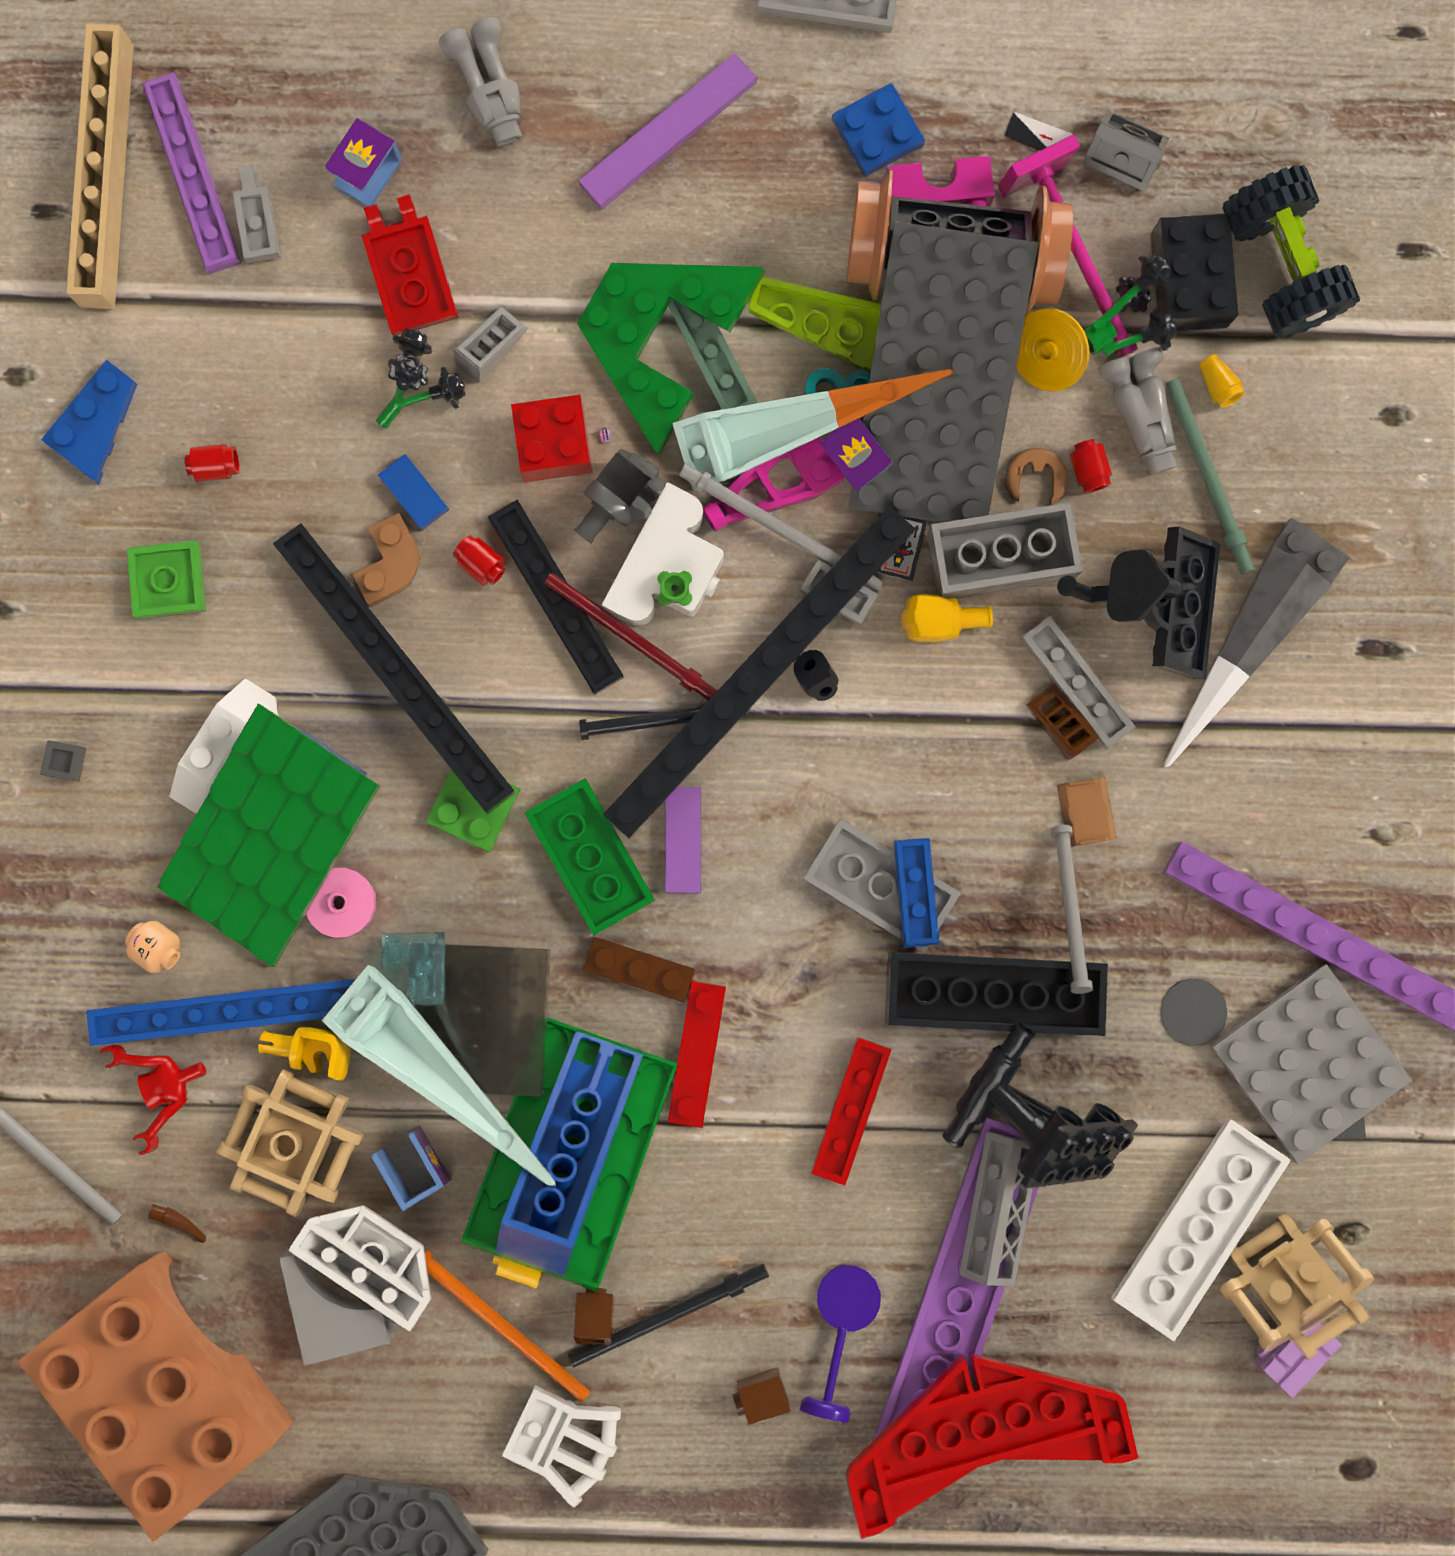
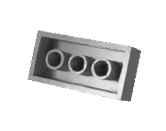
M1071 502L931 524L927 532L937 595L947 599L1055 583L1064 576H1072L1076 579L1083 572Z

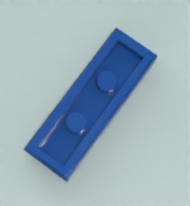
M930 838L893 841L903 947L939 945Z

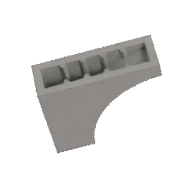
M290 1251L279 1258L304 1366L387 1345L396 1336L395 1332L399 1328L396 1322L366 1302L352 1301L330 1291L315 1277L308 1264Z

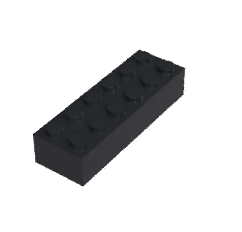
M888 952L885 1023L896 1026L1011 1031L1015 1022L1021 1021L1029 1025L1036 1033L1106 1036L1108 963L1086 962L1088 980L1092 981L1093 990L1087 993L1076 994L1072 993L1070 989V983L1073 982L1071 961Z

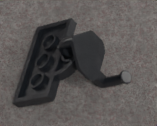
M1180 526L1168 527L1164 545V561H1157L1151 552L1147 550L1124 551L1112 563L1109 585L1090 587L1077 582L1072 576H1064L1058 581L1057 590L1062 596H1071L1092 604L1107 603L1108 615L1117 622H1138L1144 619L1147 625L1156 631L1155 645L1153 647V667L1194 680L1206 679L1220 542Z

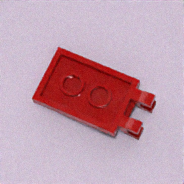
M410 194L397 198L403 221L385 226L377 204L363 208L371 232L363 234L361 237L392 336L401 335L405 328L420 330L459 318L428 216L418 218Z

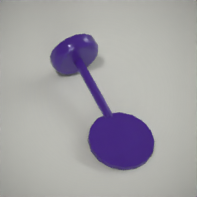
M843 1265L832 1269L822 1279L817 1290V1305L821 1316L830 1326L838 1329L824 1397L807 1396L803 1398L799 1410L820 1418L848 1423L851 1415L850 1409L844 1404L832 1401L846 1332H855L863 1329L876 1318L881 1306V1292L876 1280L868 1271L857 1266Z

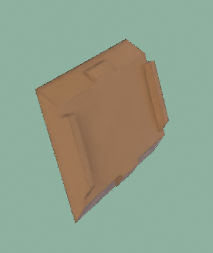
M1105 777L1057 785L1064 825H1070L1073 831V835L1070 837L1071 847L1117 839Z

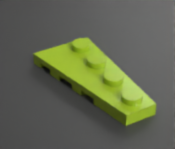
M762 277L751 297L749 314L870 373L881 303Z

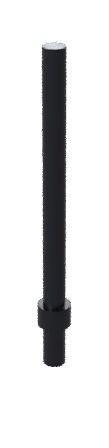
M763 1263L739 1275L735 1272L724 1277V1282L613 1333L612 1345H587L568 1354L572 1367L575 1368L729 1295L731 1298L745 1293L744 1288L770 1277L766 1266Z

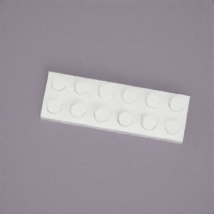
M1227 1118L1111 1298L1163 1335L1175 1341L1291 1159L1233 1120Z

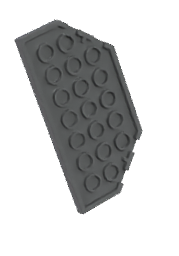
M345 1474L238 1556H485L489 1549L446 1489Z

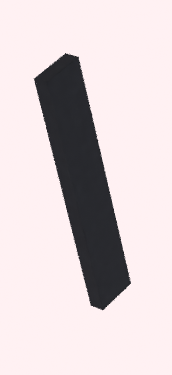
M518 499L488 516V519L593 694L596 695L624 678L622 672L587 614L544 584L552 572L565 582L567 581Z

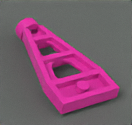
M819 437L744 472L728 489L739 495L743 488L752 481L758 480L768 494V498L755 505L769 513L815 499L842 483L845 477L821 446V439ZM781 459H790L801 476L802 481L796 487L777 490L770 482L768 473ZM719 499L702 507L707 522L715 532L726 525L749 519V517ZM720 507L727 511V516H724Z

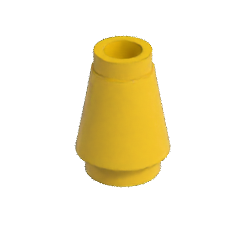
M1217 354L1207 357L1199 364L1212 402L1218 403L1220 408H1226L1244 396L1245 391L1242 388L1244 383Z

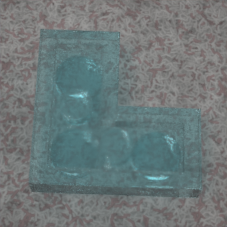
M445 932L382 934L381 969H408V1000L412 1005L444 1004Z

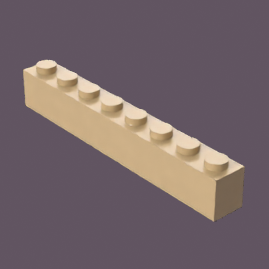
M86 24L66 289V294L81 308L115 309L134 48L133 43L121 25Z

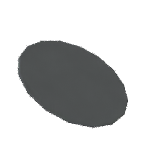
M1198 979L1184 980L1171 987L1163 999L1161 1008L1163 1025L1170 1036L1180 1043L1191 1046L1204 1045L1217 1038L1225 1027L1228 1015L1226 1001L1220 991L1209 982Z

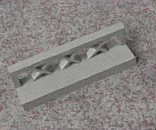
M986 1131L959 1273L960 1276L984 1285L1015 1286L1033 1188L1026 1189L1020 1183L1024 1176L1019 1171L1017 1165L1022 1148H1029L1021 1139ZM1018 1186V1198L1013 1202V1192L1014 1189ZM1012 1222L1011 1234L1006 1238L1007 1226ZM1005 1258L1003 1276H998L1000 1262Z

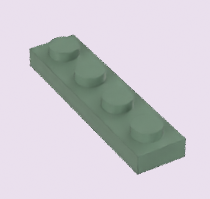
M671 300L668 307L721 409L757 404L758 402L719 327L676 301Z

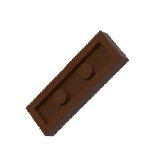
M594 937L583 971L685 1003L695 968Z

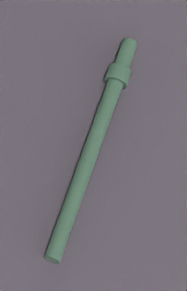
M1179 378L1173 379L1166 383V387L1225 532L1223 540L1227 550H1232L1241 575L1255 570L1245 546L1248 541L1243 529L1239 530L1180 380Z

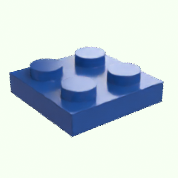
M892 82L832 114V122L864 177L919 149L925 143L922 133Z

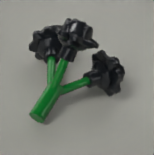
M405 328L401 336L394 335L392 339L395 344L399 345L398 347L403 352V355L399 354L396 359L388 361L390 369L388 378L396 380L397 388L394 397L378 416L376 422L381 427L387 429L403 407L430 398L433 401L443 398L445 401L450 402L455 409L459 408V399L466 395L465 385L457 372L449 374L445 367H441V377H439L438 384L429 387V391L409 398H403L405 391L409 389L416 391L420 388V385H427L428 378L426 374L428 367L423 365L417 357L424 354H432L433 350L427 344L428 337L418 330Z

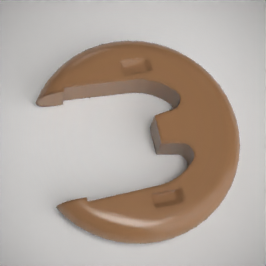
M1031 448L1017 454L1010 462L1006 472V484L1011 496L1019 502L1022 470L1029 464L1032 466V473L1041 474L1044 466L1050 469L1052 473L1050 506L1059 501L1065 493L1068 483L1067 469L1063 461L1052 451L1043 448Z

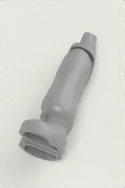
M1161 347L1142 351L1134 355L1130 360H1128V357L1118 358L1098 368L1101 378L1114 385V401L1129 428L1139 455H1141V462H1147L1150 475L1177 467L1173 452L1176 451V446H1172L1175 444L1167 408L1164 383L1161 378L1154 376L1153 373L1164 356ZM1130 371L1136 379L1137 386L1132 384L1130 380Z

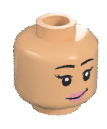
M158 921L142 922L135 925L125 940L127 957L151 974L159 973L164 969H171L178 962L181 955L179 952L180 938Z

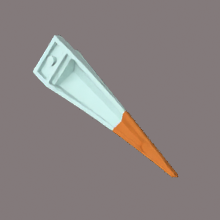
M941 370L711 411L672 424L684 463L703 474L705 471L711 474V479L720 483L739 476L951 375L953 370ZM691 483L692 490L694 491L697 486Z

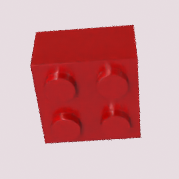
M580 394L511 404L520 473L525 483L593 473L584 406Z

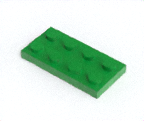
M584 778L526 811L524 814L593 936L656 900L614 826L603 815L605 811L587 779Z

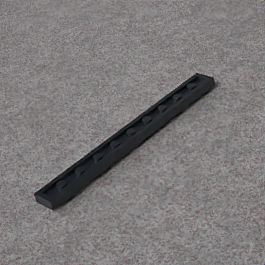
M300 523L275 541L273 545L484 812L488 815L513 796L515 791L303 524Z

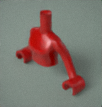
M117 1044L104 1047L100 1050V1054L110 1051L114 1056L113 1062L105 1065L106 1068L121 1064L148 1068L156 1067L148 1073L138 1075L137 1082L145 1104L151 1110L166 1103L170 1104L157 1115L145 1132L133 1137V1140L143 1138L147 1142L146 1149L139 1152V1155L153 1152L159 1146V1137L157 1136L159 1130L188 1100L186 1083L205 1076L207 1073L206 1067L202 1062H199L181 1070L170 1056L126 1054L124 1047Z

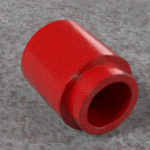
M1089 439L1074 445L1075 451L1070 453L1069 456L1078 486H1083L1084 493L1096 492L1111 486L1110 477L1112 472L1103 443L1095 444L1094 439Z
M226 444L191 447L189 455H185L186 472L188 476L193 475L196 482L231 479L232 475H237L240 472L239 456L234 446L227 447Z
M472 535L466 536L453 552V557L457 559V565L482 586L488 583L494 585L505 573V568H503L505 559L480 538L475 539Z

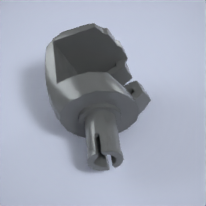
M623 449L617 451L596 480H593L586 488L584 494L592 500L591 504L593 507L574 531L592 544L594 538L610 519L612 521L616 519L624 526L635 521L647 519L652 513L649 504L657 499L665 488L664 482L659 477V469L636 453H630Z

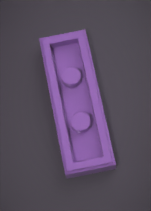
M677 787L666 799L665 893H701V787Z

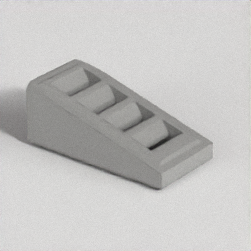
M501 306L454 349V361L457 366L480 383L524 335L527 327ZM498 323L502 324L511 333L506 335L497 327ZM492 334L500 343H495L488 335ZM482 344L490 352L486 354L478 346Z

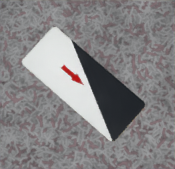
M1016 112L1012 114L1005 132V137L1039 150L1045 149L1073 135Z

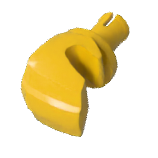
M919 594L906 599L904 609L901 611L900 623L905 631L906 638L913 642L941 643L951 639H958L962 629L992 628L993 611L991 606L961 608L957 598L947 599L938 595Z
M299 1027L293 1036L271 1033L269 1031H263L259 1040L273 1042L274 1045L258 1044L259 1053L288 1057L290 1068L301 1070L306 1064L311 1073L321 1072L322 1063L320 1056L324 1052L329 1061L328 1077L341 1081L347 1075L351 1047L345 1044L331 1030Z

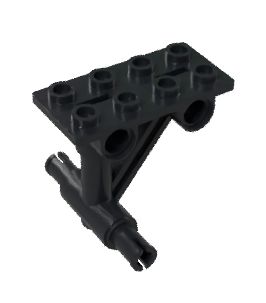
M1016 1021L1003 1044L993 1047L982 1067L971 1078L969 1087L956 1105V1116L942 1134L943 1138L956 1148L962 1147L975 1125L984 1123L992 1109L995 1108L1021 1134V1140L1029 1147L1017 1165L1019 1171L1024 1176L1020 1183L1026 1189L1105 1178L1115 1166L1113 1161L1117 1155L1132 1143L1134 1139L1132 1134L1138 1127V1124L1133 1119L1124 1120L1114 1110L1101 1103H1095L1083 1120L1066 1107L1057 1106L1053 1110L1010 1086L1009 1083L1021 1067V1055L1032 1038L1036 1036V1032L1029 1025Z

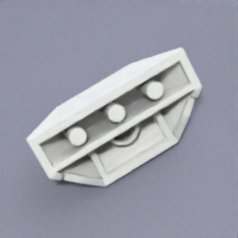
M244 679L221 699L179 761L169 797L197 814L209 794L211 785L230 755L231 748L257 704L263 705L279 716L276 697L249 680Z
M364 1205L308 1219L288 1250L409 1332L431 1300L424 1245Z

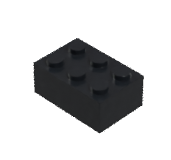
M1229 214L1161 217L1151 232L1152 255L1156 254L1171 267V275L1168 278L1170 283L1168 289L1159 286L1155 287L1157 309L1161 315L1169 314L1172 316V321L1176 324V332L1227 329L1238 316Z

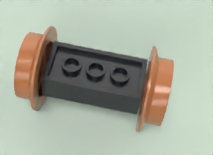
M888 169L880 183L858 181L846 282L868 285L872 300H877L884 254V269L887 270L894 221L1038 242L1026 316L1035 303L1057 305L1059 302L1070 256L1073 207L1069 203L1051 202L1046 186H1039L1032 210L1023 211L896 196L891 197L893 169Z

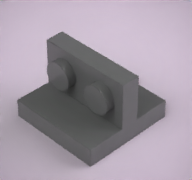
M1107 110L1082 163L1145 191L1157 164H1159L1164 154L1169 137Z

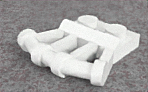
M535 1385L502 1456L544 1476L572 1507H576L582 1501L581 1496L598 1480H603L606 1474L604 1467L609 1457H613L617 1450L615 1445L617 1421L621 1419V1408L615 1406H577L572 1401L565 1400ZM572 1418L602 1420L601 1438L570 1424ZM563 1436L595 1450L592 1461H587L560 1448L559 1445ZM554 1459L583 1473V1475L572 1485L568 1484L551 1465V1462Z

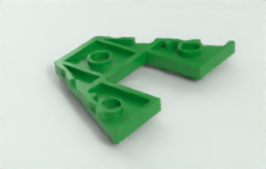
M611 263L577 322V325L650 445L657 453L660 454L674 431L672 423L680 421L695 394L639 361V356L671 300L676 301L731 333L765 274V270L762 267Z

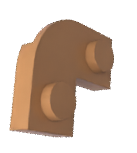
M400 513L368 528L383 559L352 574L369 607L407 589L412 584L411 581L418 570L419 559H421L419 549Z

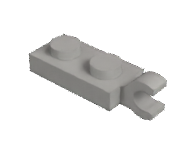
M252 164L240 166L238 170L242 190L232 192L244 260L247 263L280 258L281 254L270 191L266 186L260 187L258 174L253 170Z

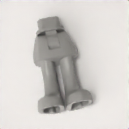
M495 17L483 18L477 21L471 28L474 44L480 53L491 81L486 84L477 66L467 31L456 28L445 32L439 38V45L446 56L458 63L470 90V95L466 102L481 125L487 129V133L493 134L497 146H504L520 140L522 134L518 126L521 123L519 117L521 113L519 89L516 82L507 79L498 55L497 45L502 36V27L499 20Z

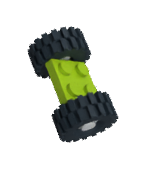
M1293 165L1289 169L1285 167L1276 173L1266 174V177L1260 180L1258 178L1252 181L1251 185L1240 188L1238 193L1232 194L1228 198L1229 200L1223 203V211L1225 214H1229L1231 230L1236 241L1253 240L1257 236L1261 235L1262 237L1273 231L1292 278L1293 284L1279 289V292L1270 295L1269 299H1266L1262 304L1275 338L1294 336L1298 332L1302 333L1312 327H1318L1322 325L1321 323L1336 318L1335 316L1347 312V309L1353 308L1360 301V296L1346 265H1336L1330 269L1328 267L1318 273L1316 272V268L1319 267L1318 257L1313 247L1307 249L1303 236L1306 235V229L1301 217L1306 215L1307 211L1316 207L1315 204L1319 203V197L1304 165Z

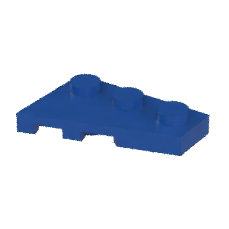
M106 359L41 440L97 484H100L103 476L101 471L107 455H111L115 445L113 440L118 426L125 419L138 384Z

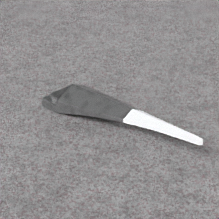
M1293 518L1287 521L1269 547L1208 677L1164 761V767L1170 766L1332 586V582L1350 558L1349 555Z

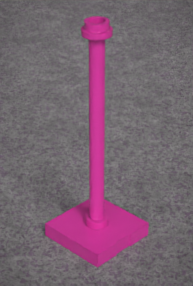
M1073 134L1012 164L998 185L1003 198L1034 183L1035 185L1046 186L1051 202L1064 203L1052 177L1054 173L1065 168L1071 157L1080 148L1075 135ZM1073 223L1072 254L1102 315H1104L1113 306V303ZM1117 314L1110 320L1117 333V336L1114 338L1115 342L1129 337ZM1135 343L1116 350L1114 354L1117 353L1119 358H1122L1139 348Z

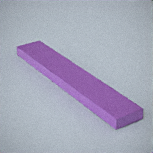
M734 53L579 180V185L594 203L603 210L757 83V77Z
M172 72L143 82L142 85L205 270L208 274H212L241 264L178 77Z

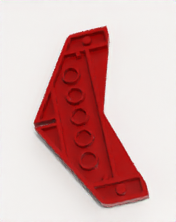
M969 1353L976 1386L972 1387L966 1358L960 1355L848 1465L846 1482L861 1539L880 1534L896 1524V1518L978 1467L1001 1460H1101L1107 1464H1122L1139 1459L1125 1400L1116 1391L1109 1388Z

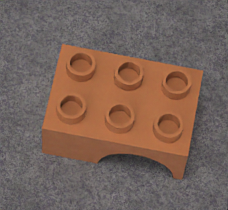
M165 1251L135 1267L17 1361L152 1542L156 1541L269 1450L294 1422L243 1353L235 1355L222 1350L211 1342L193 1323L181 1306L172 1288L169 1278V1266L173 1261Z

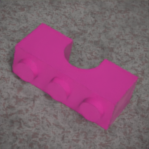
M990 156L956 159L951 173L952 183L943 188L933 187L926 182L923 177L921 163L887 166L886 172L888 169H893L891 197L896 196L991 207L995 197Z

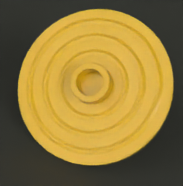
M1043 308L1028 314L1024 321L1016 364L1020 375L1032 386L1050 392L1065 390L1078 382L1086 371L1090 355L1089 343L1083 328L1072 316L1058 309Z

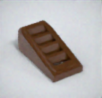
M1055 684L1026 704L1067 761L1077 756L1100 738ZM1054 697L1058 703L1043 713L1040 707ZM1063 709L1066 715L1052 723L1049 718ZM1071 720L1074 726L1064 734H1061L1058 729ZM1080 731L1083 737L1073 745H1070L1067 740Z

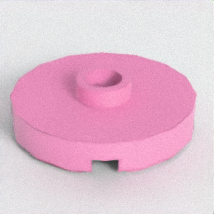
M332 868L306 915L311 925L321 934L333 938L351 937L362 931L372 921L377 908L376 893L370 882L360 872L348 868ZM338 896H342L345 900V905L342 909H337L334 906V900Z

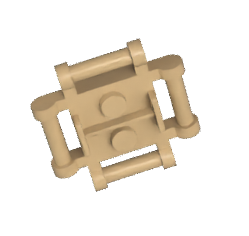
M284 1069L278 1076L271 1094L258 1087L246 1084L242 1092L244 1099L226 1140L220 1142L216 1151L219 1155L237 1162L236 1166H238L230 1189L238 1193L245 1191L287 1209L286 1213L297 1217L302 1210L307 1193L328 1202H335L339 1193L336 1188L355 1145H359L363 1137L361 1132L338 1124L347 1107L349 1097L340 1093L335 1096L294 1078V1073ZM290 1091L329 1108L330 1111L327 1118L283 1100L285 1093ZM258 1103L262 1105V1108L242 1150L238 1145ZM332 1136L342 1141L323 1184L314 1181V1177L325 1157ZM252 1172L293 1190L294 1193L289 1195L250 1178V1173Z
M1284 1212L1276 1218L1277 1222L1240 1247L1236 1246L1229 1258L1241 1273V1276L1227 1281L1220 1288V1292L1227 1301L1231 1300L1258 1335V1343L1265 1352L1275 1349L1289 1339L1290 1342L1296 1345L1302 1355L1309 1360L1317 1354L1316 1350L1354 1324L1358 1323L1361 1325L1370 1319L1363 1306L1353 1296L1368 1287L1374 1281V1277L1367 1268H1361L1334 1235V1228L1327 1219L1316 1222L1309 1231L1302 1234L1289 1214ZM1285 1234L1292 1241L1290 1243L1288 1241L1284 1242L1260 1258L1259 1264L1253 1268L1247 1262L1249 1258ZM1320 1241L1323 1242L1351 1277L1344 1284H1342L1313 1246ZM1250 1288L1279 1327L1271 1330L1243 1292ZM1345 1307V1312L1306 1337L1304 1335Z

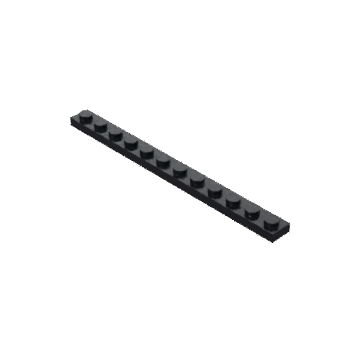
M889 506L603 815L630 839L914 533L915 528Z

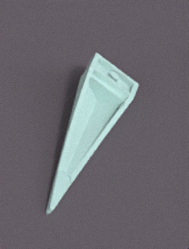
M367 965L322 1021L345 1044L437 1105L544 1183L556 1186L554 1179L402 991L391 984L375 967Z

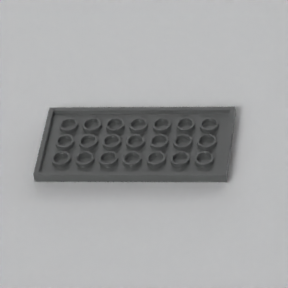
M894 221L869 383L947 369L953 370L951 375L863 416V424L890 457L892 464L861 490H855L852 486L849 509L883 513L891 506L903 517L937 522H949L989 515L1038 251V242Z

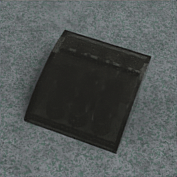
M413 942L410 1003L482 1092L488 1094L542 1096L544 1094L551 949Z

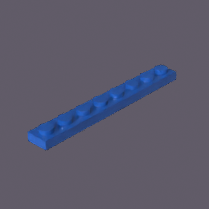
M356 979L87 1010L89 1045L95 1046L324 1019Z

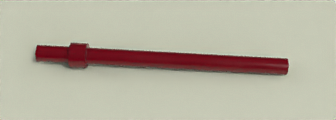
M553 572L545 580V585L681 681L679 685L689 692L694 690L706 700H709L718 691L702 680V675L692 667L688 670Z

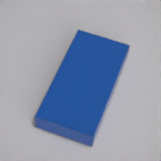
M406 454L378 474L422 531L449 510Z

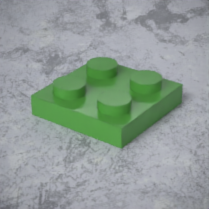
M188 541L127 548L132 617L143 619L206 612L199 542Z
M450 770L426 823L491 852L521 789L511 785L515 794L487 815L454 772Z

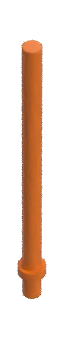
M427 1250L425 1252L427 1273L578 1401L582 1403L590 1393L588 1388L431 1257L433 1255L431 1251Z

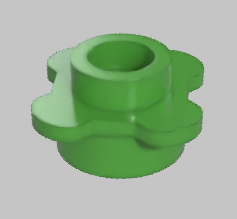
M663 571L658 575L657 581L660 584V593L657 599L662 606H668L670 603H680L682 606H687L692 602V595L689 593V584L692 582V576L689 572L669 573L668 571ZM674 585L678 586V590L676 592L672 591L671 589Z

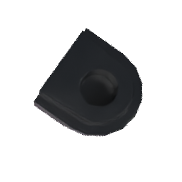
M808 650L803 652L796 659L793 667L800 686L807 695L815 698L817 701H825L832 698L838 690L839 682L833 667L821 651Z

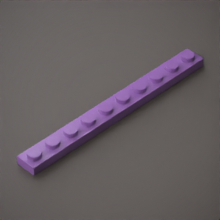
M1184 842L1178 843L1163 871L1164 874L1455 1032L1454 989Z

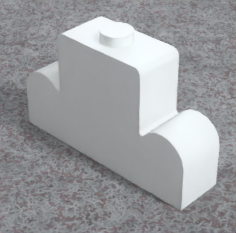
M668 482L666 483L652 513L648 517L602 603L604 610L633 626H643L649 623L655 613L654 600H658L657 596L660 593V584L657 581V577L663 571H668L669 573L687 571L692 576V582L689 584L692 602L687 606H682L680 603H670L668 605L679 612L693 617L696 615L705 596L710 598L713 596L720 582L716 575L723 564L724 552L715 545L693 535L701 528L703 523L702 505L695 496ZM672 586V591L676 592L678 590V586Z

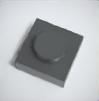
M47 740L40 775L79 782L87 748Z

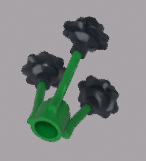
M1155 254L1149 259L1145 256H1140L1138 260L1141 263V276L1138 278L1122 276L1119 279L1116 291L1120 298L1115 301V304L1104 315L1084 329L1089 343L1090 354L1095 356L1102 351L1107 357L1118 349L1140 341L1142 343L1153 341L1163 351L1171 347L1170 340L1176 337V324L1172 321L1171 315H1161L1157 308L1149 314L1150 321L1147 328L1139 330V334L1117 342H1113V338L1117 336V333L1110 322L1119 312H1125L1128 308H1131L1133 312L1140 311L1145 313L1148 309L1147 304L1151 302L1149 297L1150 290H1148L1150 285L1166 289L1170 287L1168 278L1171 275V267L1160 256Z

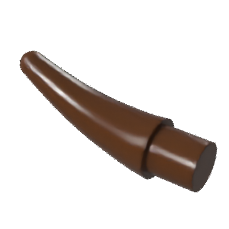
M152 1204L148 1214L149 1219L177 1228L201 1243L206 1241V1236L185 1216L172 1208H164Z

